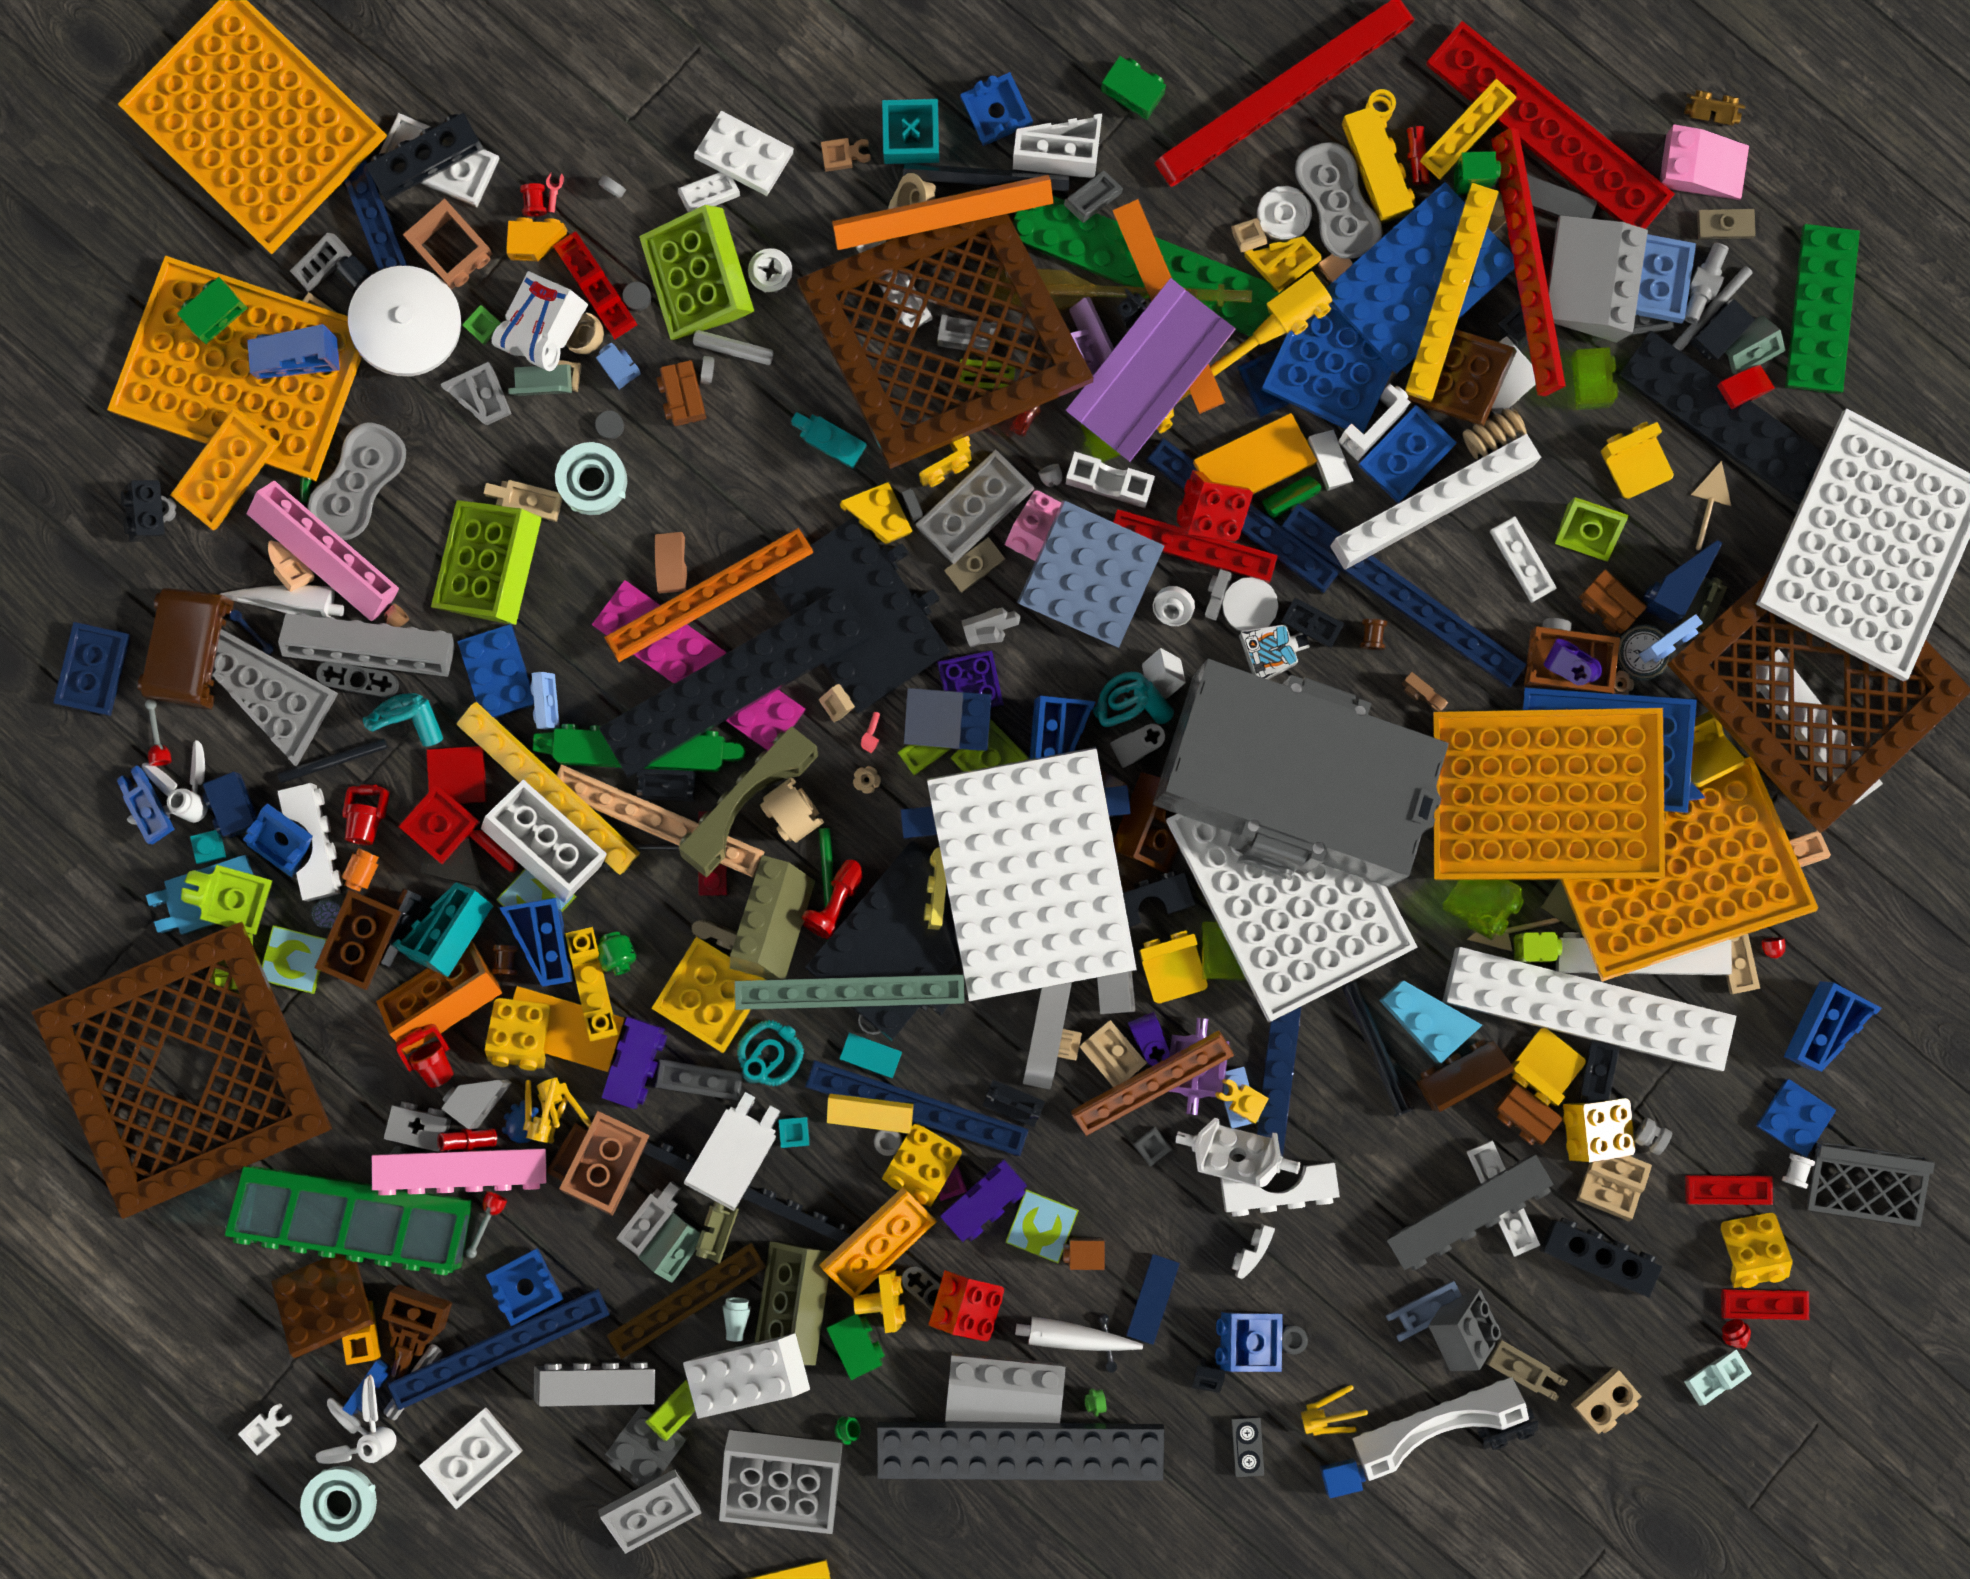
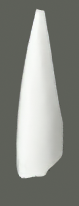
M284 585L263 586L220 593V595H225L236 602L261 606L288 614L303 613L308 616L323 618L331 617V615L343 616L344 613L343 605L334 604L335 590L332 587L304 585L291 592Z
M1032 1317L1031 1325H1016L1015 1335L1029 1337L1028 1345L1093 1351L1143 1349V1344L1059 1320Z

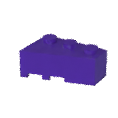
M627 1017L624 1024L627 1028L623 1039L619 1041L617 1047L619 1051L614 1064L611 1066L602 1098L637 1109L638 1104L643 1105L648 1089L644 1087L647 1078H653L658 1062H655L654 1059L657 1050L662 1052L667 1035L663 1034L665 1028L634 1017Z
M1003 1159L944 1211L940 1217L962 1242L967 1238L972 1242L984 1231L981 1226L985 1222L990 1220L993 1223L1005 1212L1002 1208L1009 1201L1014 1204L1026 1193L1023 1189L1027 1185L1007 1161Z

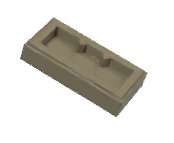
M1754 209L1699 210L1697 212L1698 239H1750L1756 236Z
M988 537L962 556L954 565L952 564L946 568L944 572L959 592L963 593L1003 563L1005 558Z

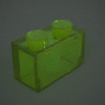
M1610 347L1577 349L1572 354L1576 410L1609 408L1614 403V399L1618 397L1617 383H1613L1612 378L1616 362L1614 355L1611 356Z

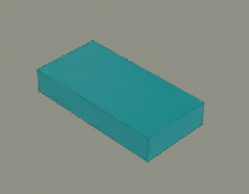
M849 1033L840 1060L893 1078L902 1052Z

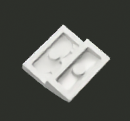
M1507 336L1499 343L1515 347L1517 352L1491 409L1494 414L1498 413L1500 415L1504 408H1510L1536 385L1532 364Z

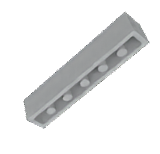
M303 613L285 614L278 640L282 656L446 677L449 675L455 650L452 634L441 630L426 631L415 627L401 628L384 623L377 625L364 623L359 620L345 621L337 620L333 617H312Z

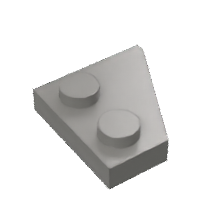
M489 362L441 383L445 391L455 397L461 405L471 411L485 425H489L512 414L492 364Z

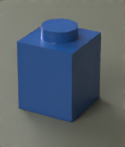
M1353 1458L1320 1466L1326 1494L1329 1498L1363 1491L1361 1482L1366 1481L1362 1464L1357 1465Z

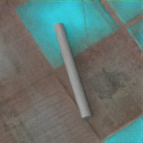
M1744 266L1704 309L1698 323L1691 324L1672 346L1682 351L1751 276V269Z

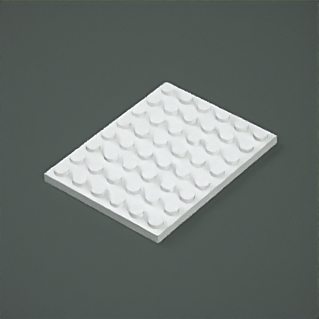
M1845 409L1840 415L1756 605L1902 681L1908 680L1970 539V473L1853 411Z
M1096 747L927 779L969 1001L1137 970Z
M1180 814L1166 819L1268 1022L1417 948L1386 886L1324 864L1318 865L1308 873L1297 870L1294 872L1292 879L1287 880L1286 877L1245 863H1238V858L1250 846L1245 845L1240 850L1228 846L1232 832Z

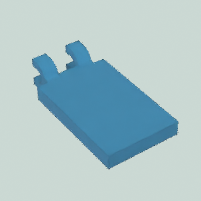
M247 855L197 870L206 874H212L216 865H221L253 875ZM187 874L164 881L166 890L146 895L149 906L156 907L166 903L171 916L154 922L157 933L161 932L163 934L179 928L180 934L186 935L216 925V923L200 919L201 908L181 900L182 888L196 891L199 889V886L184 882Z

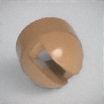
M395 603L387 609L384 615L386 623L393 627H401L409 621V617L404 610Z

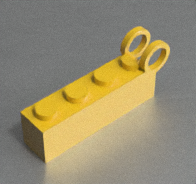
M1385 89L1374 91L1370 95L1365 109L1345 115L1342 121L1343 130L1373 210L1379 217L1381 224L1407 216L1412 212L1413 205L1416 203L1412 189H1407L1404 179H1406L1402 163H1397L1395 158V143L1391 137L1388 138L1385 128H1387L1386 122L1391 118L1396 106L1394 95ZM1378 95H1385V96H1387L1390 100H1388L1387 98H1385V97H1383V96H1378ZM1373 103H1384L1388 111H1377L1373 107Z

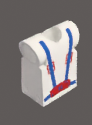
M528 271L505 315L506 321L502 322L493 333L492 344L494 347L512 355L525 356L530 363L547 371H552L559 362L560 348L566 345L588 304L570 289Z

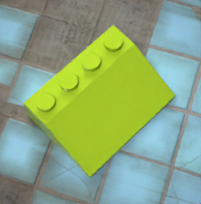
M703 205L639 236L670 340L694 334L696 330L704 331L727 324L754 312L723 208Z
M457 500L431 607L489 621L516 625L542 517L521 508Z

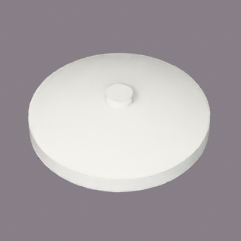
M394 266L376 272L359 286L349 306L348 327L355 348L363 359L374 368L395 376H416L435 369L451 355L460 336L461 315L453 292L439 277L418 267Z

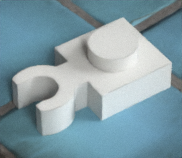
M277 1404L270 1409L268 1418L262 1413L259 1414L238 1434L256 1455H259L281 1435L276 1430V1427L284 1426L292 1419L291 1415L286 1416L283 1420L277 1418L276 1413L282 1407L281 1404Z

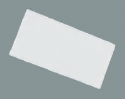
M398 113L380 153L387 154L393 151L400 142L405 140L411 141L419 137V134L430 126ZM454 137L445 138L442 146H450L454 142ZM483 149L421 182V184L478 207L500 158L498 155ZM422 150L417 158L421 160L426 159L430 151ZM405 163L396 164L393 172L403 171Z

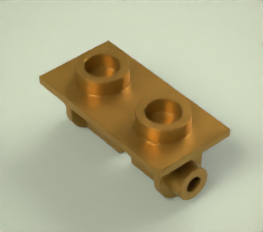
M1696 90L1695 95L1687 93V97L1692 99V103L1686 104L1684 114H1688L1689 118L1709 121L1711 111H1716L1714 122L1733 126L1734 123L1739 124L1741 121L1742 113H1738V108L1745 109L1746 106L1739 103L1740 98L1723 95L1722 100L1711 98L1712 93Z

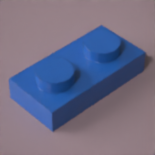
M382 1359L376 1361L342 1410L351 1416L358 1411L362 1412L364 1380L367 1376L371 1375L374 1379L375 1387L380 1389L389 1377L386 1371L390 1365Z

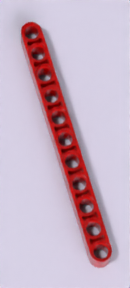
M1390 0L1166 152L1154 165L1170 187L1177 185L1401 33L1414 22V17L1401 0Z

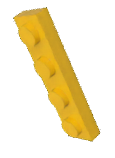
M1495 79L1421 158L1420 162L1441 180L1457 163L1461 153L1467 152L1515 101L1516 96L1500 81Z

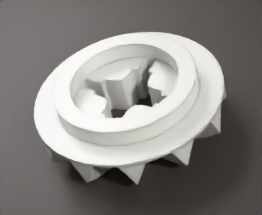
M771 248L761 250L752 257L749 263V278L753 285L763 292L777 293L783 287H787L788 282L792 278L791 262L786 254L780 250ZM772 261H774V268L780 274H772L769 281H767V274L762 269H768L772 265Z

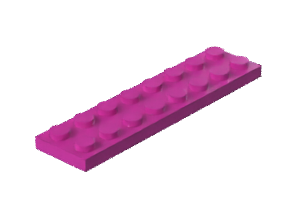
M624 580L592 625L607 636L660 605ZM686 624L633 655L675 684L725 655L726 652ZM777 690L725 721L768 751L774 745V739L780 732H786L791 726L794 727L805 712V708L780 690Z

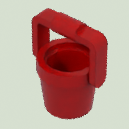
M361 784L360 786H351L347 789L343 807V817L347 818L346 841L359 845L373 844L379 822L386 816L390 795L388 790L373 784ZM380 794L378 808L354 804L355 795L376 796Z
M429 1024L422 1029L420 1027L405 1035V1038L396 1043L397 1052L408 1071L416 1070L430 1088L439 1087L452 1078L454 1072L445 1054V1051L450 1050L435 1024ZM434 1032L439 1041L430 1042L418 1048L408 1060L402 1049Z

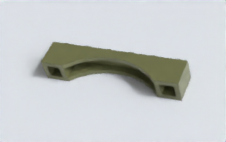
M791 726L786 732H780L774 739V745L768 752L763 751L757 757L755 766L749 772L745 771L739 776L736 781L737 785L731 792L726 791L719 798L718 806L712 812L708 811L702 816L698 823L699 826L693 833L688 832L681 839L679 844L681 857L706 878L725 858L729 830L736 815L745 803L757 792L773 783L790 777L800 776L818 757L817 746Z

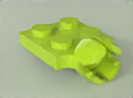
M216 865L212 874L196 870L189 871L184 882L199 886V889L196 891L182 888L181 900L201 908L200 919L227 927L243 922L246 931L256 935L273 880Z

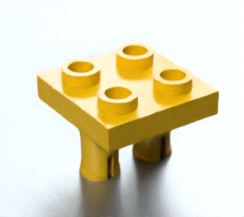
M888 1270L879 1275V1293L857 1295L854 1298V1311L856 1315L881 1312L884 1319L885 1333L897 1332L902 1327L903 1322L906 1321L905 1305H900L899 1300L900 1293H903L902 1277L897 1276L896 1270Z

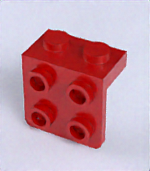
M1192 470L1191 477L1185 484L1183 503L1177 510V523L1188 534L1237 541L1243 528L1253 492L1246 487L1212 482L1203 472Z
M945 1270L929 1326L952 1335L989 1341L994 1330L999 1307L1002 1303L1004 1288Z

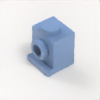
M613 343L604 346L599 351L600 355L596 357L618 389H621L641 374L635 363L630 366L633 361L624 349L619 351Z

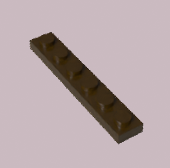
M750 1243L606 1336L622 1360L767 1266L753 1243Z

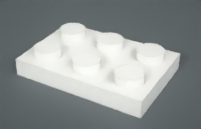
M721 111L694 153V159L767 196L793 155L794 148Z
M484 1408L419 1466L453 1507L457 1509L523 1450L491 1412Z

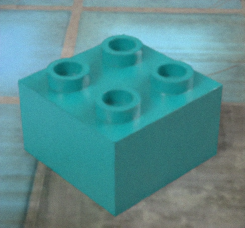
M938 99L882 100L884 164L939 163Z

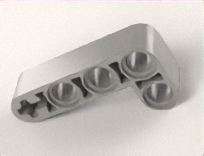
M1072 982L1041 988L1023 1079L1024 1085L1051 1089Z

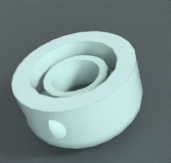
M595 442L581 443L573 446L560 456L561 458L555 472V483L559 494L573 511L587 515H600L614 508L622 498L625 499L627 473L618 455L609 447ZM589 468H598L604 473V482L595 491H586L579 484L581 474Z
M337 1466L322 1470L320 1474L308 1483L301 1497V1516L305 1527L315 1536L325 1541L341 1542L355 1537L369 1525L375 1514L377 1504L375 1485H372L367 1476L352 1467ZM332 1491H343L350 1497L352 1506L348 1515L343 1517L337 1516L329 1509L327 1501Z

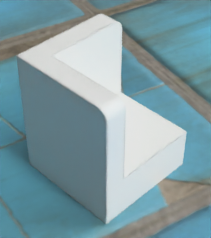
M1162 648L1142 664L1144 677L1151 681L1166 699L1186 683L1180 658Z

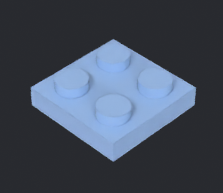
M1695 614L1638 655L1644 663L1652 659L1657 663L1676 650L1673 644L1676 643L1679 647L1697 635L1698 631L1696 628L1703 624L1702 621Z

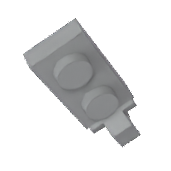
M672 1181L663 1192L657 1188L654 1193L648 1196L616 1239L637 1256H640L674 1212L673 1209L677 1203L673 1199L681 1187Z

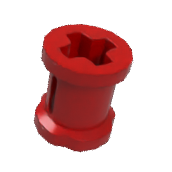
M530 183L520 186V192L523 193L524 198L523 216L536 217L547 214L546 208L543 207L542 192L545 191L543 184Z

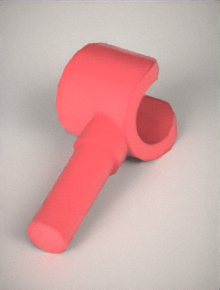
M550 172L546 180V185L550 189L548 212L555 213L558 189L563 185L564 176L561 173L560 183L554 184L551 181L552 172Z
M873 712L869 728L861 740V747L870 753L874 751L879 742V739L872 736L879 720L880 713Z

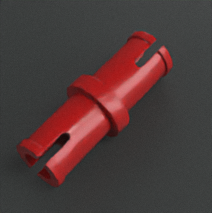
M1416 126V133L1413 127L1407 129L1410 150L1407 157L1411 161L1413 185H1421V179L1424 184L1430 182L1429 170L1420 162L1421 158L1428 152L1425 144L1424 126Z
M463 1129L461 1132L440 1133L437 1137V1146L440 1151L454 1149L472 1151L473 1148L494 1147L497 1143V1134L494 1129L479 1131Z

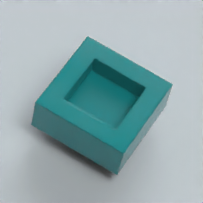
M216 830L190 836L196 864L226 858L222 836Z
M808 1117L779 1119L781 1148L810 1145Z

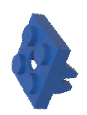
M1010 72L998 78L990 76L986 82L979 81L973 89L960 94L961 101L982 146L1016 132L1017 129L1033 124L1030 113ZM994 103L1001 104L1005 109L1003 116L1000 118L991 117L988 112L990 105Z
M266 804L261 809L257 820L247 829L246 832L248 834L243 840L247 843L248 847L292 877L298 872L313 836L281 812ZM276 832H281L287 837L288 845L281 844L278 841Z
M538 1248L486 1275L492 1287V1295L497 1299L499 1309L505 1313L511 1326L563 1300ZM527 1278L532 1281L534 1288L529 1295H522L518 1292L517 1284L521 1279Z

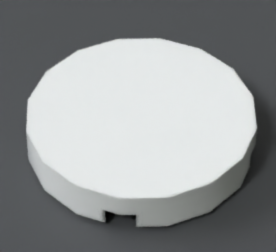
M1278 186L1271 189L1261 198L1257 209V218L1264 233L1270 239L1286 242L1290 239L1301 237L1308 229L1312 218L1311 204L1299 189L1290 186Z
M1253 577L1242 578L1233 583L1226 591L1222 603L1223 615L1227 622L1237 631L1241 632L1268 627L1275 619L1278 610L1277 595L1273 588L1264 580Z

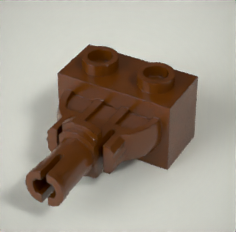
M400 1284L390 1291L382 1319L389 1321V1330L392 1335L389 1346L393 1348L396 1346L395 1359L389 1373L391 1377L395 1378L397 1374L398 1378L408 1374L413 1355L421 1356L425 1345L430 1343L434 1337L445 1329L452 1306L451 1301Z

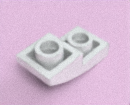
M1261 1224L1260 1230L1255 1229L1251 1245L1255 1246L1254 1251L1243 1248L1241 1254L1236 1253L1232 1269L1236 1270V1277L1243 1279L1258 1264L1268 1248L1275 1228Z

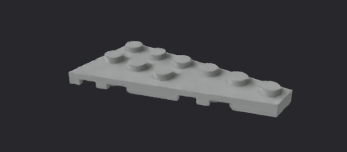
M221 629L212 676L271 738L272 742L281 749L293 765L297 766L338 693Z

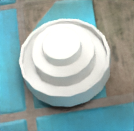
M1177 586L1162 588L1157 593L1153 602V612L1162 623L1169 626L1186 624L1191 619L1195 609L1191 594Z

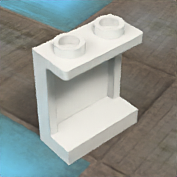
M1389 384L1380 397V401L1389 409L1365 434H1362L1351 424L1343 432L1338 443L1359 461L1405 412L1410 404V401L1407 400L1408 395L1399 386L1394 388Z

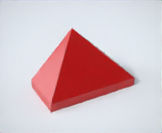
M473 830L469 834L472 839L509 872L515 873L518 870V862L483 830Z

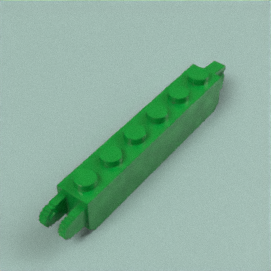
M562 724V729H554V732L534 734L533 751L553 755L555 760L561 765L622 768L599 730L601 726L592 725L590 730H579V725ZM707 731L643 769L719 772L724 767V761L738 762L744 760L746 750L740 744L725 742L724 737L718 736L719 732Z

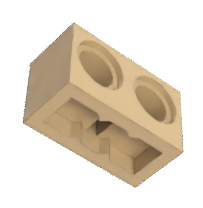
M1613 1367L1571 1405L1589 1427L1599 1434L1610 1431L1617 1424L1615 1420L1621 1414L1627 1415L1638 1406L1637 1401L1642 1396L1620 1370ZM1618 1386H1623L1625 1390L1624 1397L1619 1401H1615L1612 1396L1613 1390ZM1596 1405H1602L1603 1415L1599 1419L1591 1417V1410Z

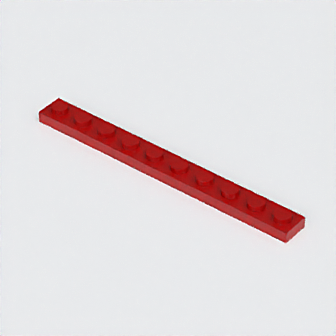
M1509 128L1492 138L1491 141L1493 152L1496 151V161H1500L1501 174L1498 180L1511 251L1514 258V268L1537 395L1547 396L1566 385L1519 129Z

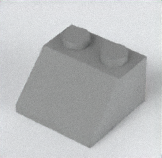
M494 1080L459 1085L456 1088L452 1087L444 1096L443 1101L446 1103L441 1109L467 1129L478 1128L512 1082L509 1080Z

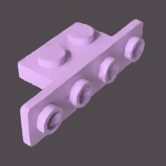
M1086 297L1069 309L1078 328V331L1072 332L1071 335L1092 375H1094L1114 350V347L1090 297Z

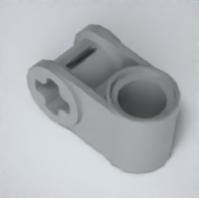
M1149 724L1133 733L1130 732L1114 740L1110 745L1122 768H1125L1161 747L1165 740V733L1157 724ZM1148 730H1151L1152 733H1159L1160 736L1156 739L1157 744L1153 745L1151 741H1145Z

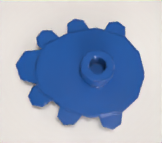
M523 1100L519 1106L512 1104L511 1109L513 1112L504 1115V1119L507 1122L506 1126L501 1130L503 1134H507L512 1141L519 1144L528 1143L532 1140L526 1138L528 1131L523 1130L525 1123V1100ZM537 1107L532 1108V1122L534 1116L536 1117V1114L539 1113Z

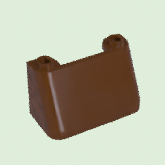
M163 588L161 592H157L154 600V607L157 610L144 674H141L138 679V690L141 691L143 697L204 709H213L215 696L209 695L210 688L208 686L214 685L211 676L221 626L226 625V621L222 617L225 614L230 615L234 605L233 600L225 595L172 588Z

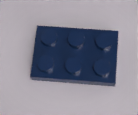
M73 622L53 703L111 716L131 635Z

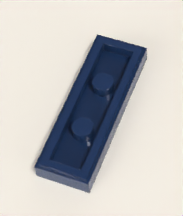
M1152 1254L1126 1336L1154 1345L1179 1268V1262Z

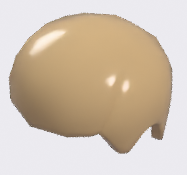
M583 313L566 343L569 350L577 354H590L597 350L604 337L601 322L593 314Z

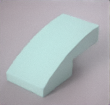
M1732 1350L1684 1382L1699 1406H1703L1723 1391L1738 1385L1752 1373L1738 1351Z

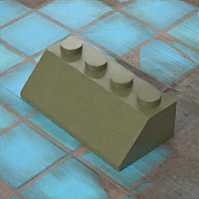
M762 855L731 951L730 969L770 980L786 979L804 921L801 917L808 908L815 880L789 862Z
M770 1241L755 1343L795 1333L803 1364L816 1365L829 1275L819 1265L832 1254V1251Z

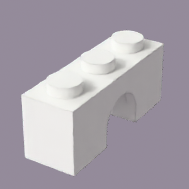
M1074 452L1066 477V484L1145 508L1155 476L1130 468L1128 470L1115 469L1103 464L1101 459Z

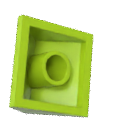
M1574 497L1567 504L1555 544L1608 562L1628 519V515Z

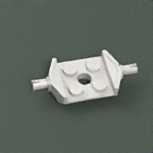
M1214 1118L1198 1135L1194 1136L1178 1131L1175 1142L1177 1144L1192 1147V1151L1196 1154L1198 1172L1261 1188L1266 1186L1276 1173H1280V1170L1298 1174L1300 1162L1283 1159L1280 1156L1277 1133H1273L1272 1138L1221 1126L1219 1125V1119ZM1235 1154H1242L1246 1157L1241 1162H1234L1230 1159Z

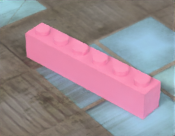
M273 481L256 492L246 513L370 621H373L387 611L399 590L392 581L277 482Z
M545 1148L372 1155V1190H378V1195H396V1189H407L408 1194H424L425 1188H436L437 1193L454 1192V1187H465V1192L483 1191V1186H494V1191L511 1190V1185L523 1184L524 1190L540 1189V1184L546 1183Z

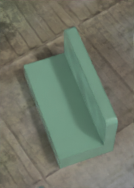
M1765 316L1756 318L1724 352L1728 355L1732 373L1736 375L1761 365L1784 352L1785 347L1781 330Z
M557 365L552 371H547L538 366L515 367V388H508L509 394L516 396L572 393L571 365Z
M672 1213L638 1258L654 1273L672 1283L695 1252V1246H697L701 1232L685 1223L675 1213Z

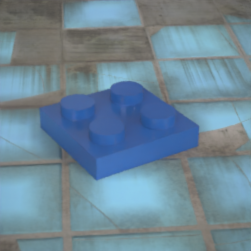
M1785 1079L1756 1126L1806 1158L1836 1110L1790 1079Z

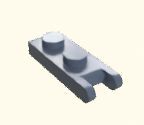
M1452 1280L1390 1312L1386 1317L1390 1321L1399 1316L1406 1331L1399 1333L1396 1337L1398 1341H1402L1429 1327L1428 1325L1440 1307L1462 1295L1455 1281Z

